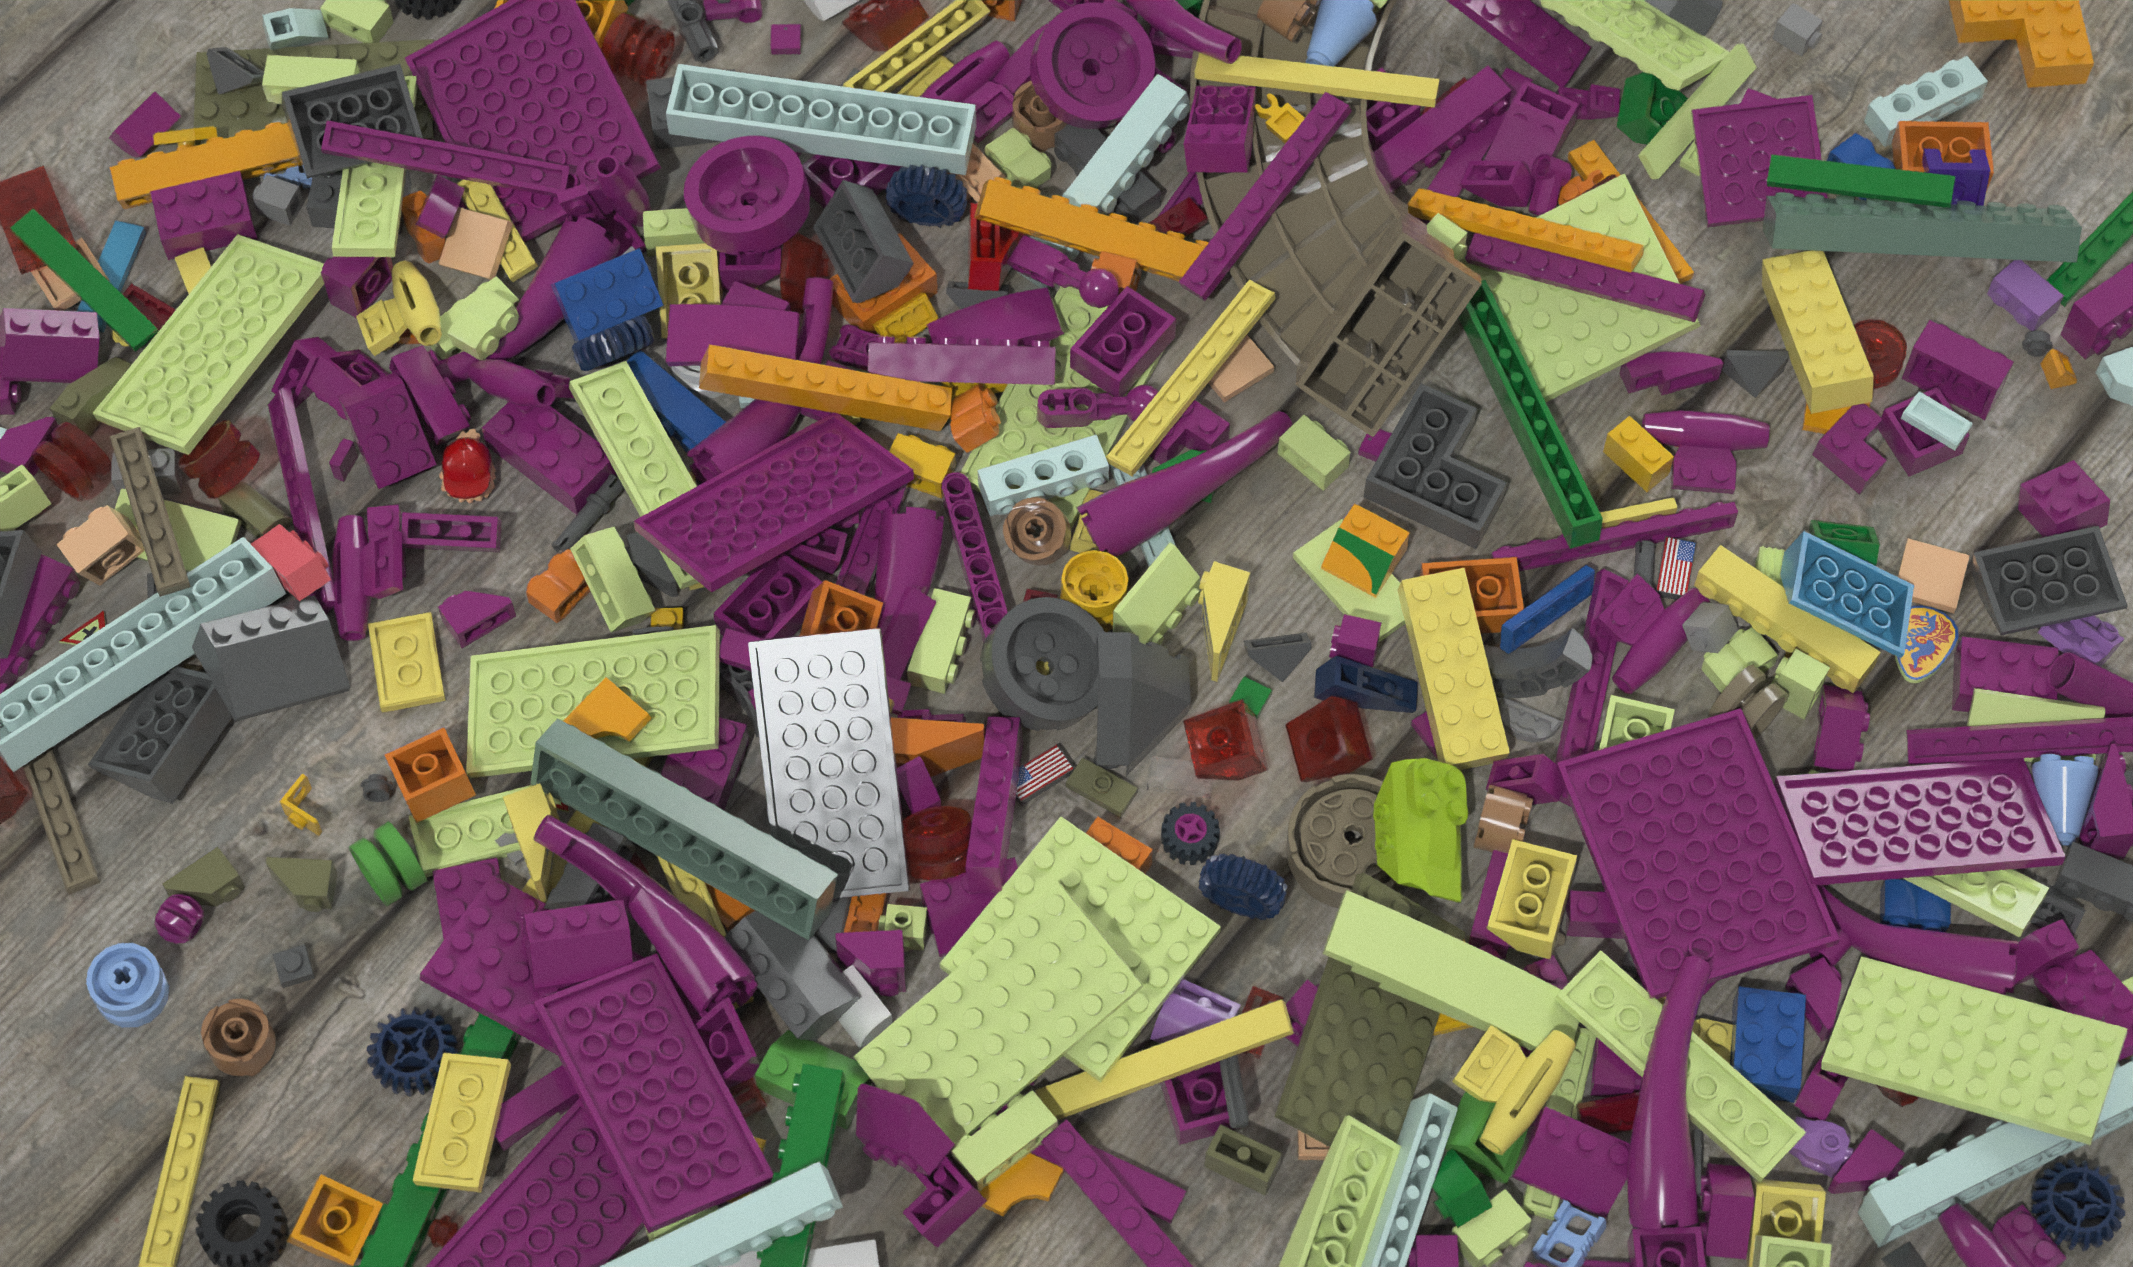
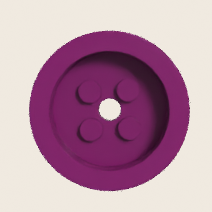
M1097 2L1078 4L1059 13L1038 37L1030 59V75L1034 90L1048 107V111L1064 123L1084 129L1105 128L1122 120L1152 82L1155 73L1153 47L1143 27L1127 12L1115 6ZM1091 60L1096 65L1098 72L1095 76H1089L1084 73V62Z
M742 136L724 141L712 147L693 164L684 184L685 204L698 236L713 249L726 254L740 255V252L754 250L759 254L780 246L798 232L810 211V187L799 157L789 146L770 137ZM744 199L747 201L751 199L757 200L752 206H744Z

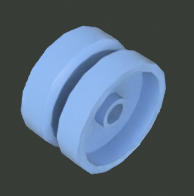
M118 943L105 948L94 958L87 971L86 985L98 1010L110 1023L122 1028L139 1027L151 1022L163 1011L168 1001L169 985L156 957L147 948L135 943Z

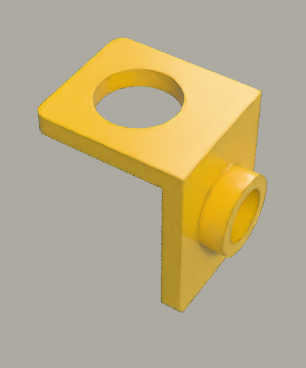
M301 774L280 800V804L291 824L301 830L306 827L319 836L322 830L318 820L298 808V805L312 789L308 777ZM302 787L297 797L293 799L297 790Z

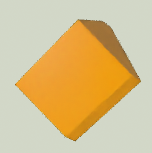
M2054 348L2051 349L2040 363L2050 389L2077 383V378L2068 356Z

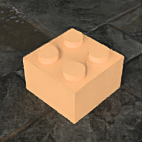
M108 505L95 509L90 513L86 522L79 527L68 530L63 535V540L56 544L78 574L99 586L145 551L139 531L130 519Z

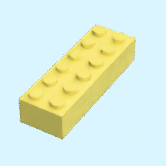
M1808 250L1762 259V287L1811 414L1872 402L1874 376L1824 251Z
M1465 568L1402 580L1398 587V595L1438 761L1453 765L1459 770L1493 764V761L1506 759L1510 752Z

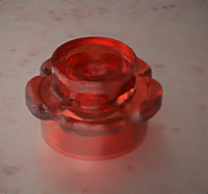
M448 1215L441 1219H435L428 1230L431 1244L435 1248L439 1246L444 1247L458 1232V1224L451 1221V1217Z

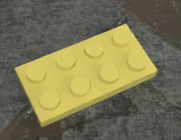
M443 1053L412 1180L416 1185L482 1192L511 1068V1063L508 1059Z

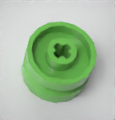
M389 821L374 830L373 837L380 851L377 850L370 840L364 837L348 847L365 879L387 907L402 897V889L396 877L407 889L412 891L427 882L413 850Z

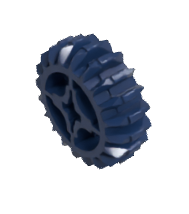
M923 164L920 167L910 165L909 168L900 167L899 171L893 173L890 182L887 184L886 205L891 207L892 213L898 214L899 219H907L909 224L916 223L921 226H937L939 228L943 225L953 226L954 222L960 221L963 212L966 210L967 188L963 186L961 180L956 179V175L947 174L945 169L937 170L934 166L929 168Z
M637 316L577 341L571 347L576 364L579 365L582 371H589L647 347L655 340L650 323L648 324L646 317Z
M1226 854L1213 855L1210 859H1207L1200 872L1198 888L1202 891L1204 897L1209 898V901L1217 904L1220 909L1249 917L1252 920L1254 918L1266 920L1278 915L1280 909L1284 906L1287 895V885L1284 883V879L1281 876H1277L1275 870H1269L1267 865H1261L1256 860L1246 859L1245 856L1237 857L1234 854L1229 856Z
M416 1006L413 1008L412 1014H407L406 1010L401 1008L400 1017L395 1018L394 1015L389 1013L387 1016L389 1023L386 1025L378 1022L377 1027L380 1033H371L370 1039L374 1044L367 1046V1052L371 1055L367 1062L370 1068H374L372 1071L374 1078L381 1079L380 1083L385 1089L392 1085L393 1093L398 1095L404 1088L406 1095L411 1097L414 1089L418 1088L419 1093L424 1095L426 1093L425 1086L431 1085V1088L435 1089L443 1053H458L457 1048L454 1047L458 1044L456 1036L451 1035L453 1032L452 1026L450 1024L444 1025L445 1020L440 1014L433 1018L434 1014L429 1008L422 1015L420 1009ZM416 1031L415 1033L410 1035L405 1034L407 1032ZM437 1038L439 1048L436 1057L432 1060L428 1050L432 1046L431 1041ZM393 1043L398 1052L393 1057L395 1061L389 1066L387 1063V1053ZM415 1068L421 1069L416 1072H409L410 1070Z
M2073 1159L2068 1160L2065 1166L2059 1161L2055 1163L2053 1170L2048 1168L2043 1172V1179L2040 1178L2036 1181L2034 1186L2037 1190L2031 1194V1200L2036 1202L2031 1207V1213L2040 1215L2036 1219V1223L2040 1226L2046 1225L2047 1228L2044 1233L2047 1236H2050L2052 1233L2057 1236L2055 1245H2060L2065 1240L2070 1251L2074 1250L2078 1243L2084 1252L2090 1248L2091 1244L2097 1249L2102 1246L2103 1240L2106 1242L2112 1240L2114 1237L2113 1232H2118L2122 1226L2119 1220L2125 1216V1210L2120 1208L2125 1203V1197L2116 1195L2120 1190V1185L2109 1184L2112 1173L2106 1174L2103 1177L2099 1174L2101 1171L2100 1165H2096L2091 1170L2088 1169L2087 1160H2083L2079 1167H2077ZM2075 1183L2072 1191L2062 1190L2061 1193L2053 1191L2055 1187L2061 1184ZM2090 1190H2092L2098 1198L2094 1197L2091 1194ZM2058 1212L2062 1213L2065 1216L2067 1222L2058 1214ZM2102 1218V1222L2096 1226L2081 1227L2084 1219Z

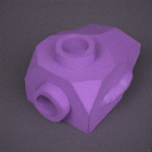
M1796 1116L1794 1122L1806 1133L1788 1153L1797 1157L1803 1166L1834 1178L1840 1166H1843L1853 1154L1854 1149L1848 1147L1851 1136L1843 1127L1824 1120L1811 1121Z

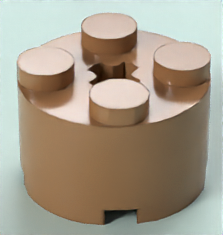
M1263 0L1258 10L1257 18L1290 42H1294L1302 30V25L1304 24L1308 27L1317 15L1314 7L1318 6L1322 0Z
M1032 81L1023 84L1014 95L1012 104L1013 128L1027 135L1034 149L1038 152H1045L1049 148L1054 147V133L1062 130L1067 124L1048 111V107L1043 103L1039 95L1037 96Z
M1032 497L1015 504L1005 519L1003 534L1008 547L1021 560L1031 565L1043 566L1057 561L1068 552L1071 541V526L1067 517L1055 504L1042 498ZM1039 525L1044 531L1040 532V536L1036 538L1032 533L1036 532V526Z
M1489 784L1473 848L1493 853V850L1509 853L1512 839L1523 842L1525 829H1521L1519 826L1520 824L1527 825L1533 799L1528 798V794Z
M246 999L228 1000L229 1003L220 1007L217 1005L206 1015L201 1028L203 1044L212 1062L218 1069L229 1075H257L271 1059L276 1046L275 1032L267 1016L256 1003Z

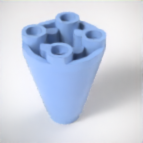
M1322 0L1309 43L1306 63L1333 67L1338 64L1375 27L1377 21L1375 14L1372 12L1374 8L1373 3L1370 0Z
M2043 754L2040 757V761L2032 764L2034 783L2060 845L2071 846L2072 842L2076 843V838L2080 835L2098 778L2099 768L2094 765V758L2077 756L2074 757V761L2061 760L2059 755Z

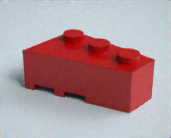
M971 203L968 231V289L999 291L1011 269L1007 260L1022 236L1028 235L975 219L978 204Z

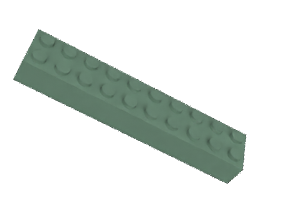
M1779 192L1776 193V196L1766 197L1762 231L1772 249L2077 263L2082 227L2070 211L2061 205H2049L2048 209L2036 208L2035 205L2027 203L2018 204L2017 207H2006L2005 204L1999 202H1989L1987 206H1980L1971 201H1958L1957 204H1951V208L1870 198L1855 200L1854 197L1838 195L1836 199L1824 198L1820 194L1794 197L1791 193Z
M558 718L535 742L531 785L534 786L540 783L543 792H551L552 797L616 833L625 836L632 842L807 940L814 935L829 916L838 874L829 867L817 863L803 855L800 851L792 849L774 839L770 834L763 833L747 824L743 819L718 808L714 803L691 793L687 788L664 778L660 773L646 768L631 757L619 753L604 742L592 738L577 727L569 725Z

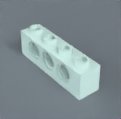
M1968 56L1957 61L1951 60L1941 69L1933 73L1927 72L1909 85H1901L1892 94L1884 98L1882 96L1875 98L1868 106L1864 122L1881 144L1886 147L1892 144L1898 121L1936 122L1981 99L1988 81Z
M1097 435L977 470L978 486L990 516L1009 514L1016 503L1027 498L1038 497L1046 500L1056 496L1066 497L1074 491L1087 487L1096 488L1109 481V465ZM1071 467H1077L1080 470L1070 471L1068 469ZM1041 476L1050 477L1048 480H1040L1038 478ZM1011 485H1019L1020 488H1018V489H1011V488H1009V486H1011Z

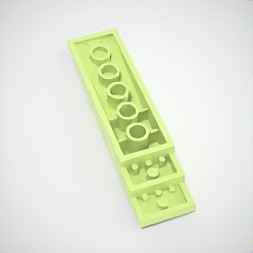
M1350 891L1344 893L1322 954L1351 965L1350 971L1379 982L1378 987L1485 1032L1492 1025L1517 1042L1519 1046L1534 1051L1553 1030L1566 1034L1574 1041L1579 1021L1555 1000L1561 989L1487 952Z
M1345 1116L1308 1195L1279 1267H1361L1401 1146L1353 1117Z

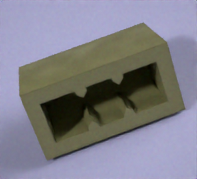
M246 482L236 483L218 496L223 512L241 520V526L257 539L279 524L286 530L293 524L291 517Z

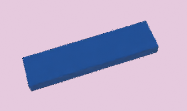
M1585 565L1502 624L1500 649L1508 654L1513 652L1591 596L1594 587L1595 570Z

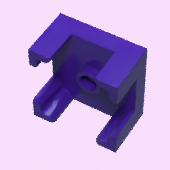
M1924 149L1922 164L1925 173L1955 176L1951 204H1957L1958 201H1971L1976 205L1984 206L1990 175V167L1985 150L1971 149L1970 157L1972 163H1943L1939 149Z

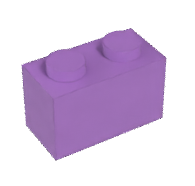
M2014 260L1993 278L1987 293L1996 305L2003 307L2014 316L2020 325L2027 327L2030 331H2035L2057 312L2064 296L2022 260Z

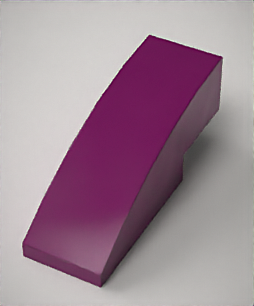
M1687 352L1645 353L1621 365L1619 374L1628 394L1657 386L1662 396L1718 380L1723 362L1720 358Z

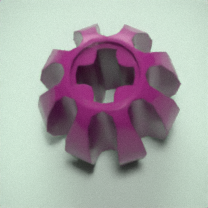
M184 894L172 895L160 906L155 917V927L159 935L166 941L175 944L187 943L197 934L203 923V909L200 903L193 897Z

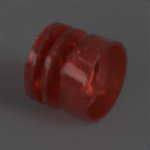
M623 12L609 27L601 50L613 74L620 77L627 75L631 82H638L642 87L647 88L646 80L661 79L665 74L674 52L675 36L672 31L666 28L661 29L657 24L648 25L645 19L630 12Z

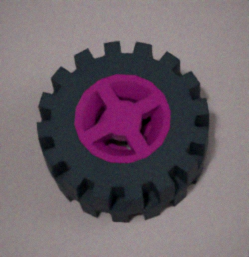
M1184 802L1179 804L1178 809L1175 806L1171 808L1170 814L1166 813L1161 828V842L1165 853L1169 852L1172 860L1178 858L1179 863L1185 865L1186 861H1190V865H1196L1197 860L1203 863L1206 861L1207 856L1211 858L1214 855L1215 849H1217L1219 844L1218 818L1215 819V813L1212 810L1207 811V806L1201 804L1200 808L1196 807V802H1190V806H1186Z

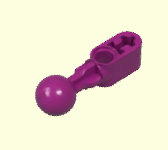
M1022 236L1007 260L1008 265L1017 272L1047 286L1054 287L1057 284L1064 288L1072 286L1079 289L1083 301L1094 308H1103L1110 305L1118 295V282L1110 271L1096 268L1086 273L1079 269L1077 263L1070 261L1059 250L1028 236Z
M1140 385L1131 389L1125 397H1112L1108 393H1093L1086 388L1046 390L1038 398L1036 416L1038 422L1046 428L1085 427L1093 421L1110 420L1113 415H1127L1134 422L1159 391L1152 386ZM1083 404L1089 407V409L1081 411L1076 409L1075 406Z

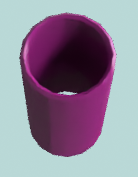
M2071 652L2061 654L2054 660L2048 672V684L2053 691L2081 704L2102 706L2106 710L2105 716L2109 718L2133 717L2132 682Z

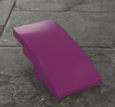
M1048 287L1016 292L986 300L927 324L932 343H938V338H957V344H969L970 338L988 339V345H1000V339L1019 340V346H1031V340L1051 341L1064 334Z
M670 304L666 363L668 366L701 367V360L709 344L796 360L799 313L737 305Z

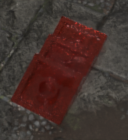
M44 165L0 181V223L21 274L46 266L10 229L11 226L33 208L79 252Z

